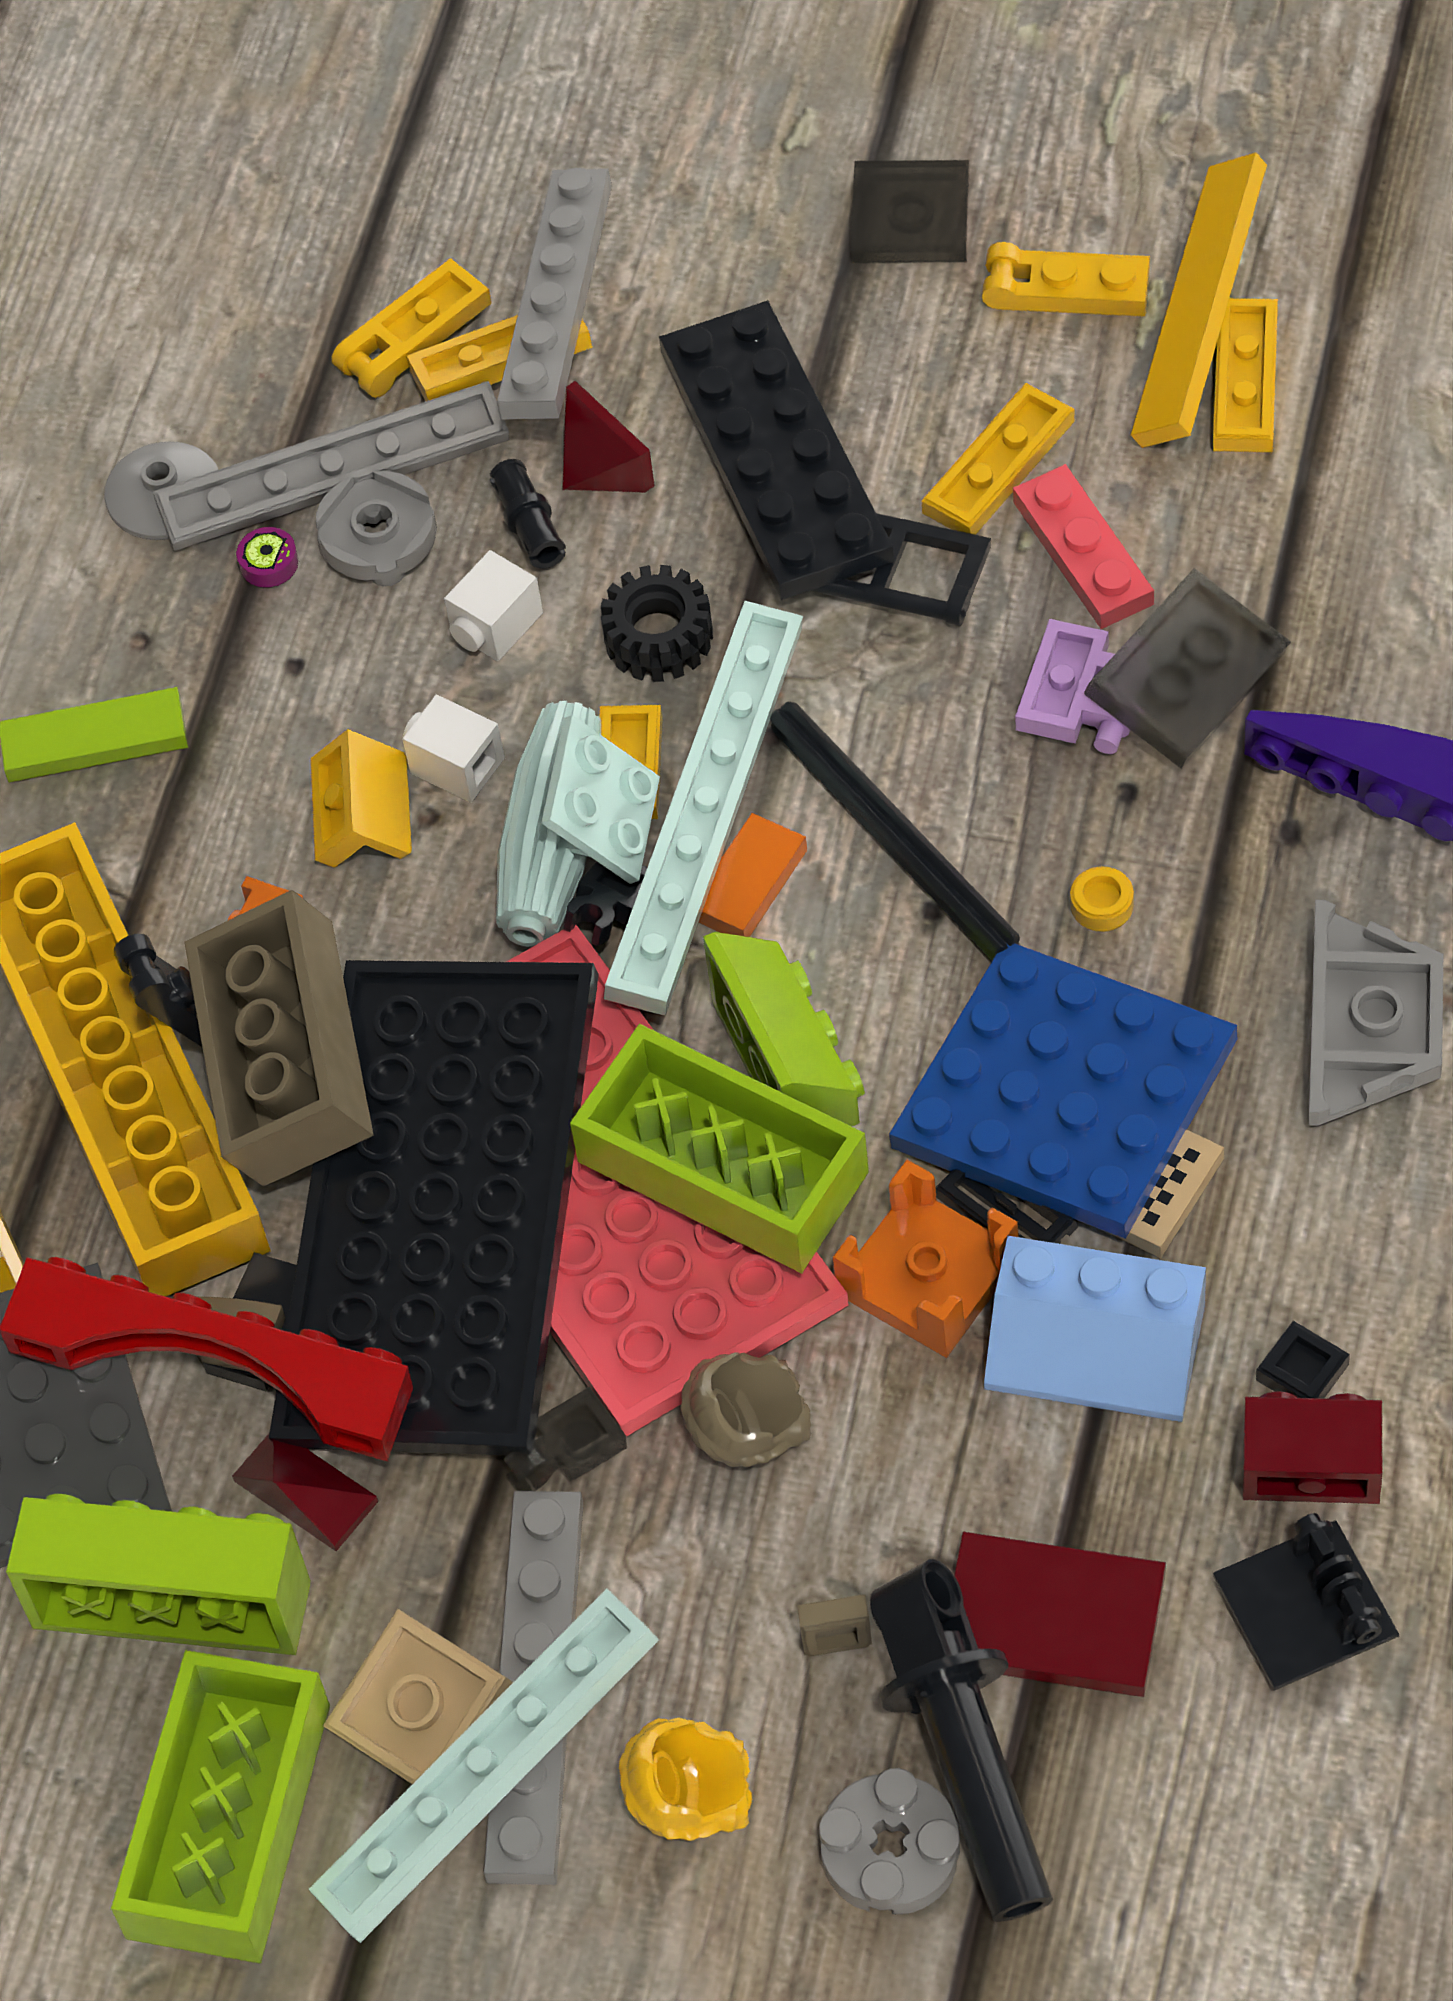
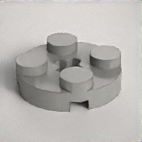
M374 471V479H366L355 483L354 477L345 479L328 491L321 500L316 512L318 543L321 554L334 569L348 577L366 581L372 580L379 586H392L403 579L405 572L417 566L427 556L434 544L437 524L429 497L424 488L415 480L392 471ZM381 519L387 520V528L380 532H366V528L363 526L366 522L377 524Z
M890 1768L883 1771L880 1775H871L854 1782L840 1792L821 1819L819 1825L821 1856L825 1874L835 1891L854 1907L869 1912V1907L878 1910H892L893 1915L909 1914L933 1903L952 1883L957 1869L956 1863L960 1855L959 1826L956 1814L941 1792L929 1783L916 1779L907 1770ZM885 1830L904 1833L906 1835L902 1840L905 1850L904 1854L895 1857L890 1851H885L877 1855L872 1850L878 1843L877 1834Z

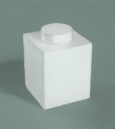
M491 550L481 558L444 598L450 625L449 630L453 638L465 649L472 652L479 650L497 662L543 614L537 577Z
M437 694L422 713L417 712L411 717L403 733L402 740L410 774L472 803L505 759L498 723Z

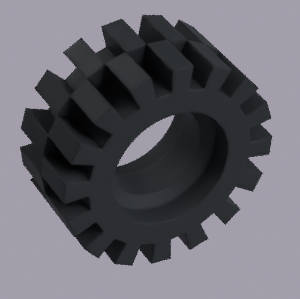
M650 565L639 567L640 578L634 579L630 571L621 576L622 588L612 583L607 589L608 599H602V616L600 617L607 654L610 660H616L617 668L623 673L631 667L632 675L635 679L643 681L646 671L652 672L653 682H664L663 672L669 670L672 671L674 679L684 676L683 664L686 663L694 670L701 664L700 654L707 656L711 649L710 639H713V627L708 595L704 594L703 585L698 579L691 583L690 573L680 569L676 577H672V570L669 565H660V572L656 575H651ZM653 613H668L680 619V622L674 628L663 633L648 634L634 628V624L638 620Z

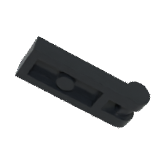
M133 934L121 939L114 947V955L120 969L132 978L129 983V990L137 1006L202 1047L189 970L183 966L176 969L156 956L151 940L145 934Z

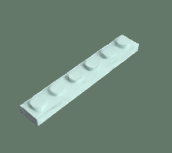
M606 1588L309 1888L310 1892L343 1928L361 1943L659 1639Z

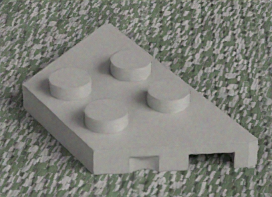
M1315 900L1309 1125L1315 1126L1440 1079L1442 1071L1444 954L1416 941H1404L1397 937L1394 931L1370 921L1368 926L1364 927L1335 913L1336 905L1326 900Z

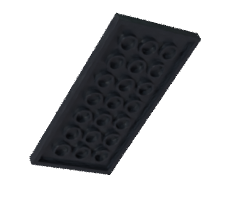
M346 960L343 980L374 1136L313 1163L286 1331L299 1335L302 1329L316 1330L336 1339L338 1346L361 1353L367 1347L383 1349L398 1356L402 1360V1364L408 1366L413 1390L391 1452L533 1456L575 1152L570 1122L581 1108L599 977L593 963ZM276 1389L269 1439L271 1441L275 1440L306 1449L345 1450L323 1443L308 1419Z

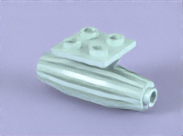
M559 701V703L555 704L551 702L546 705V708L542 709L514 775L497 854L496 924L498 928L503 929V933L506 934L510 941L521 946L533 947L558 933L566 915L567 906L572 900L578 882L584 872L587 856L593 858L630 884L640 879L660 776L601 735L600 716H596L595 711L590 707L586 708L582 706L583 704L577 702Z

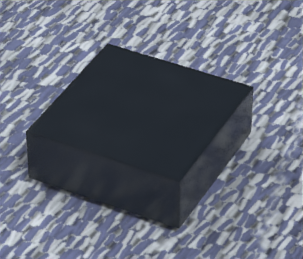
M1292 1321L1256 1369V1381L1274 1392H1287L1298 1398L1324 1399L1349 1366L1350 1354L1297 1322Z

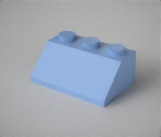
M1007 1236L994 1297L984 1389L1182 1422L1205 1309L1206 1267Z

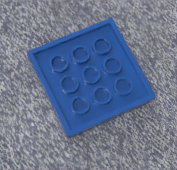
M1015 943L1012 946L1007 945L1008 949L997 953L889 1133L891 1148L949 1171L960 1170L969 1179L1039 1206L1044 1205L1075 1220L1126 1239L1185 1130L1188 1129L1238 1040L1237 1025Z

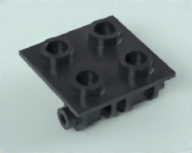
M1317 1513L1308 1514L1295 1523L1294 1528L1297 1532L1295 1538L1213 1572L1217 1585L1274 1691L1399 1637L1398 1630L1337 1520L1332 1522L1322 1521Z

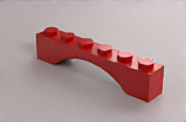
M50 1257L47 1263L26 1258L0 1325V1334L9 1353L68 1370L77 1369L103 1358L140 1351H179L216 1358L249 1371L280 1391L308 1419L323 1443L388 1462L413 1390L408 1366L403 1365L402 1360L393 1353L374 1347L364 1348L363 1353L338 1346L336 1339L316 1330L302 1329L299 1335L275 1328V1324L268 1318L249 1311H239L236 1317L211 1310L212 1306L205 1300L186 1293H175L173 1299L149 1292V1288L145 1284L127 1276L112 1275L110 1281L86 1274V1270L82 1266L64 1258Z

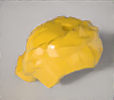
M658 1718L645 1725L640 1733L630 1738L619 1760L620 1786L628 1811L640 1825L648 1827L655 1835L669 1840L683 1839L692 1841L697 1838H707L719 1831L732 1832L735 1829H744L749 1824L748 1811L752 1804V1793L747 1782L750 1769L749 1757L744 1748V1741L734 1737L730 1731L718 1732L705 1722H694L693 1720L683 1718L669 1720Z

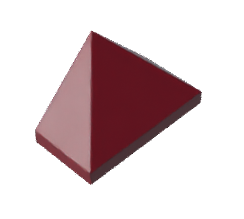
M573 381L566 386L562 490L646 493L655 485L650 449L578 382Z
M269 1434L232 1475L235 1483L335 1551L341 1547L378 1503V1498L375 1494L310 1450L275 1440L271 1441Z

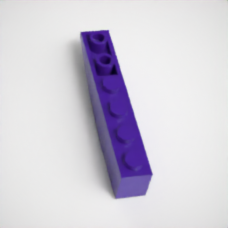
M1251 710L1245 719L1244 754L1254 758L1263 767L1271 770L1286 771L1310 781L1313 786L1329 794L1339 793L1367 805L1378 815L1399 818L1423 828L1429 835L1438 840L1453 841V740L1386 724L1324 715Z

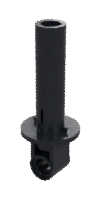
M929 1559L876 1588L871 1594V1612L878 1628L882 1632L897 1676L896 1679L881 1690L879 1697L886 1711L922 1713L992 1920L995 1922L1009 1921L1039 1911L1053 1901L980 1690L1002 1676L1009 1665L1003 1651L998 1649H978L963 1606V1595L958 1581L942 1562Z

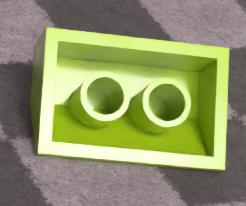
M712 932L703 936L712 1004L749 1076L850 1126L860 1124L857 1098L865 1095L862 1080L850 1059L841 1062L834 1049L838 1045L837 1034L826 1011L821 1010L815 1013L809 1002L808 997L812 996V989L801 963L797 960L789 964L782 948L776 941L720 932Z

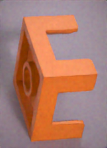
M907 1159L889 1184L891 1210L859 1252L857 1238L853 1235L847 1237L833 1256L834 1273L836 1279L847 1292L849 1302L947 1358L994 1295L1007 1236L1018 1237V1222L994 1208H990L987 1212L988 1229L937 1201L934 1175Z

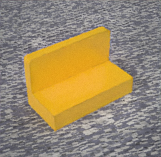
M347 729L311 757L315 861L335 868L364 845L403 859L412 851L406 754L401 750Z

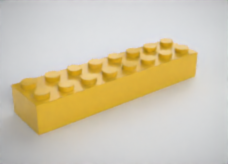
M74 822L0 853V970L140 1281L149 1288V1292L166 1297L250 1261L254 1252L264 1255L271 1252L258 1210L238 1168L221 1157L215 1119L172 1027L138 1007L129 990V983L132 978L120 969L114 955V947L121 939L127 937L128 934L81 833Z

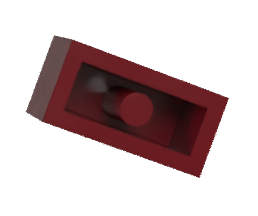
M1280 1391L1265 1393L1260 1397H1245L1243 1500L1380 1504L1382 1484V1400H1366L1360 1395L1351 1393L1336 1394L1328 1399L1298 1398L1291 1393Z

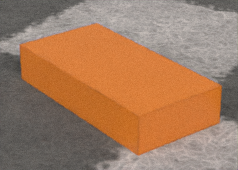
M751 813L720 860L698 923L720 933L750 937L807 852L806 836Z

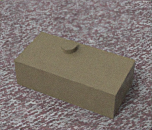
M290 890L185 941L221 1157L264 1187L374 1136L332 921L296 892Z

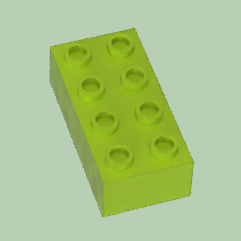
M640 1023L570 1122L579 1163L800 1273H803L869 1173L864 1132Z
M51 1494L46 1499L23 1497L6 1570L32 1629L286 1655L297 1654L311 1584L291 1523H284L275 1516L254 1513L247 1515L245 1519L222 1517L199 1507H184L178 1512L151 1510L142 1503L129 1500L116 1501L112 1506L89 1504L66 1494Z
M185 1650L111 1906V1910L126 1940L261 1964L324 1730L323 1725L326 1722L330 1708L318 1672Z

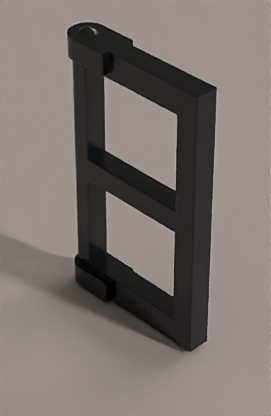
M876 513L893 546L894 562L876 568L870 584L842 579L810 590L945 620L948 624L961 626L990 552L991 538ZM907 542L966 554L948 601L889 589Z

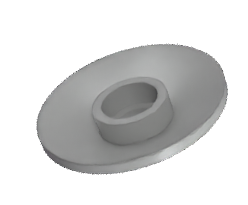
M158 442L143 446L126 455L111 471L106 482L104 494L107 510L113 521L122 530L133 536L149 540L169 539L155 502L153 491L219 469L208 454L186 443Z

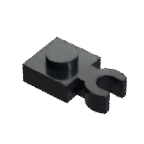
M596 862L578 882L576 896L567 906L563 929L570 932L577 923L590 922L595 925L591 943L600 946L607 942L611 935L614 920L627 925L648 867L642 865L639 881L630 884L599 862Z

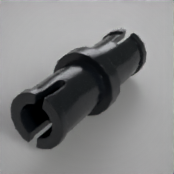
M507 459L497 464L491 470V479H489L505 508L503 513L504 521L512 533L518 534L529 556V561L535 568L547 569L553 567L565 557L566 552L564 549H566V546L560 539L550 519L552 514L551 506L543 494L536 492L526 472L524 463L517 459Z

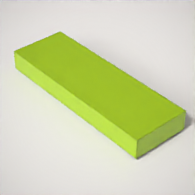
M178 687L0 721L2 757L8 782L189 748Z

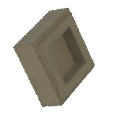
M865 1594L797 1605L804 1655L809 1657L865 1648L872 1645Z

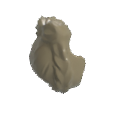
M735 1352L729 1355H718L712 1359H704L694 1367L689 1380L682 1389L681 1411L685 1419V1427L692 1434L693 1442L698 1448L705 1451L708 1457L715 1461H722L731 1467H750L755 1464L768 1463L773 1458L780 1457L789 1447L799 1446L802 1442L809 1440L811 1437V1415L809 1406L804 1402V1398L798 1394L800 1385L794 1372L788 1367L786 1360H778L771 1354L758 1358L746 1353Z

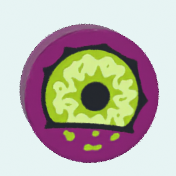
M263 527L249 532L241 539L236 551L242 576L247 582L258 587L267 588L281 585L288 581L298 568L299 559L295 542L286 531L279 528Z

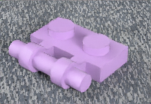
M1049 619L1015 716L1016 731L1076 744L1081 726L1085 724L1094 726L1098 730L1093 744L1098 751L1104 754L1116 753L1121 738L1129 735L1135 718L1134 712L1131 710L1136 694L1144 690L1150 673L1149 668L1146 666L1150 648L1144 643L1132 641L1127 644L1124 655L1107 652L1109 647V631ZM1097 680L1110 682L1113 685L1109 700L1092 696Z

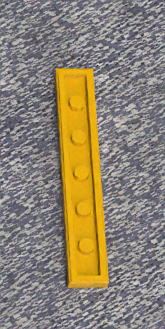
M1257 152L1208 167L1130 435L1141 448L1191 435L1267 164Z

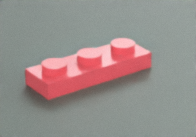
M1066 464L1013 488V503L1100 629L1154 605V589Z

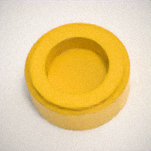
M1101 866L1087 869L1079 874L1072 883L1070 890L1071 912L1076 921L1087 929L1100 932L1117 929L1128 921L1133 912L1134 891L1132 883L1124 873L1111 867Z

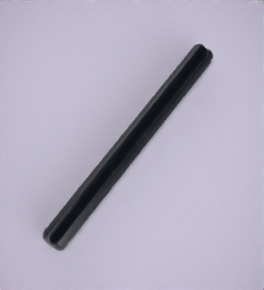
M786 702L781 708L774 710L770 716L772 731L992 961L997 953L1008 949L1007 945L1012 946L1014 943L1020 945L1019 934L797 703Z

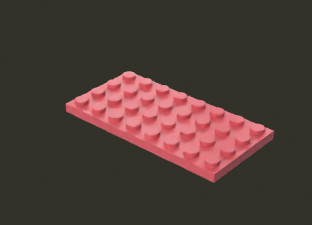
M577 925L570 932L563 929L506 961L594 964L599 977L581 1101L582 1106L639 1023L652 1030L654 1029L638 1008L604 999L605 983L610 970ZM575 1150L550 1333L623 1439L681 1405L683 1386L689 1380L694 1367L702 1360L712 1359L722 1354L729 1355L735 1352L746 1353L760 1358L849 1306L847 1292L817 1251L803 1273L797 1272L579 1163Z

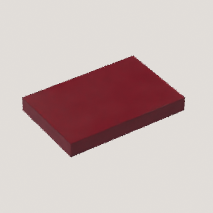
M963 1532L954 1576L962 1591L963 1606L978 1649H998L1005 1653L1009 1666L1003 1674L1004 1676L1145 1697L1166 1575V1562Z

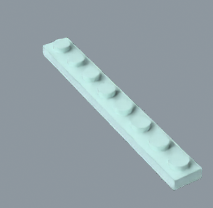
M744 601L605 983V1000L666 1015L767 730L770 716L773 713L802 630L803 616Z

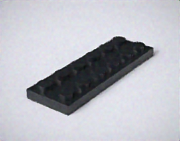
M768 300L659 336L661 353L781 600L894 562L893 546Z

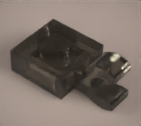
M588 1387L538 1417L536 1429L538 1439L534 1441L531 1454L513 1451L509 1453L504 1460L511 1472L506 1474L516 1491H537L559 1467L572 1482L627 1448L626 1435L591 1388Z

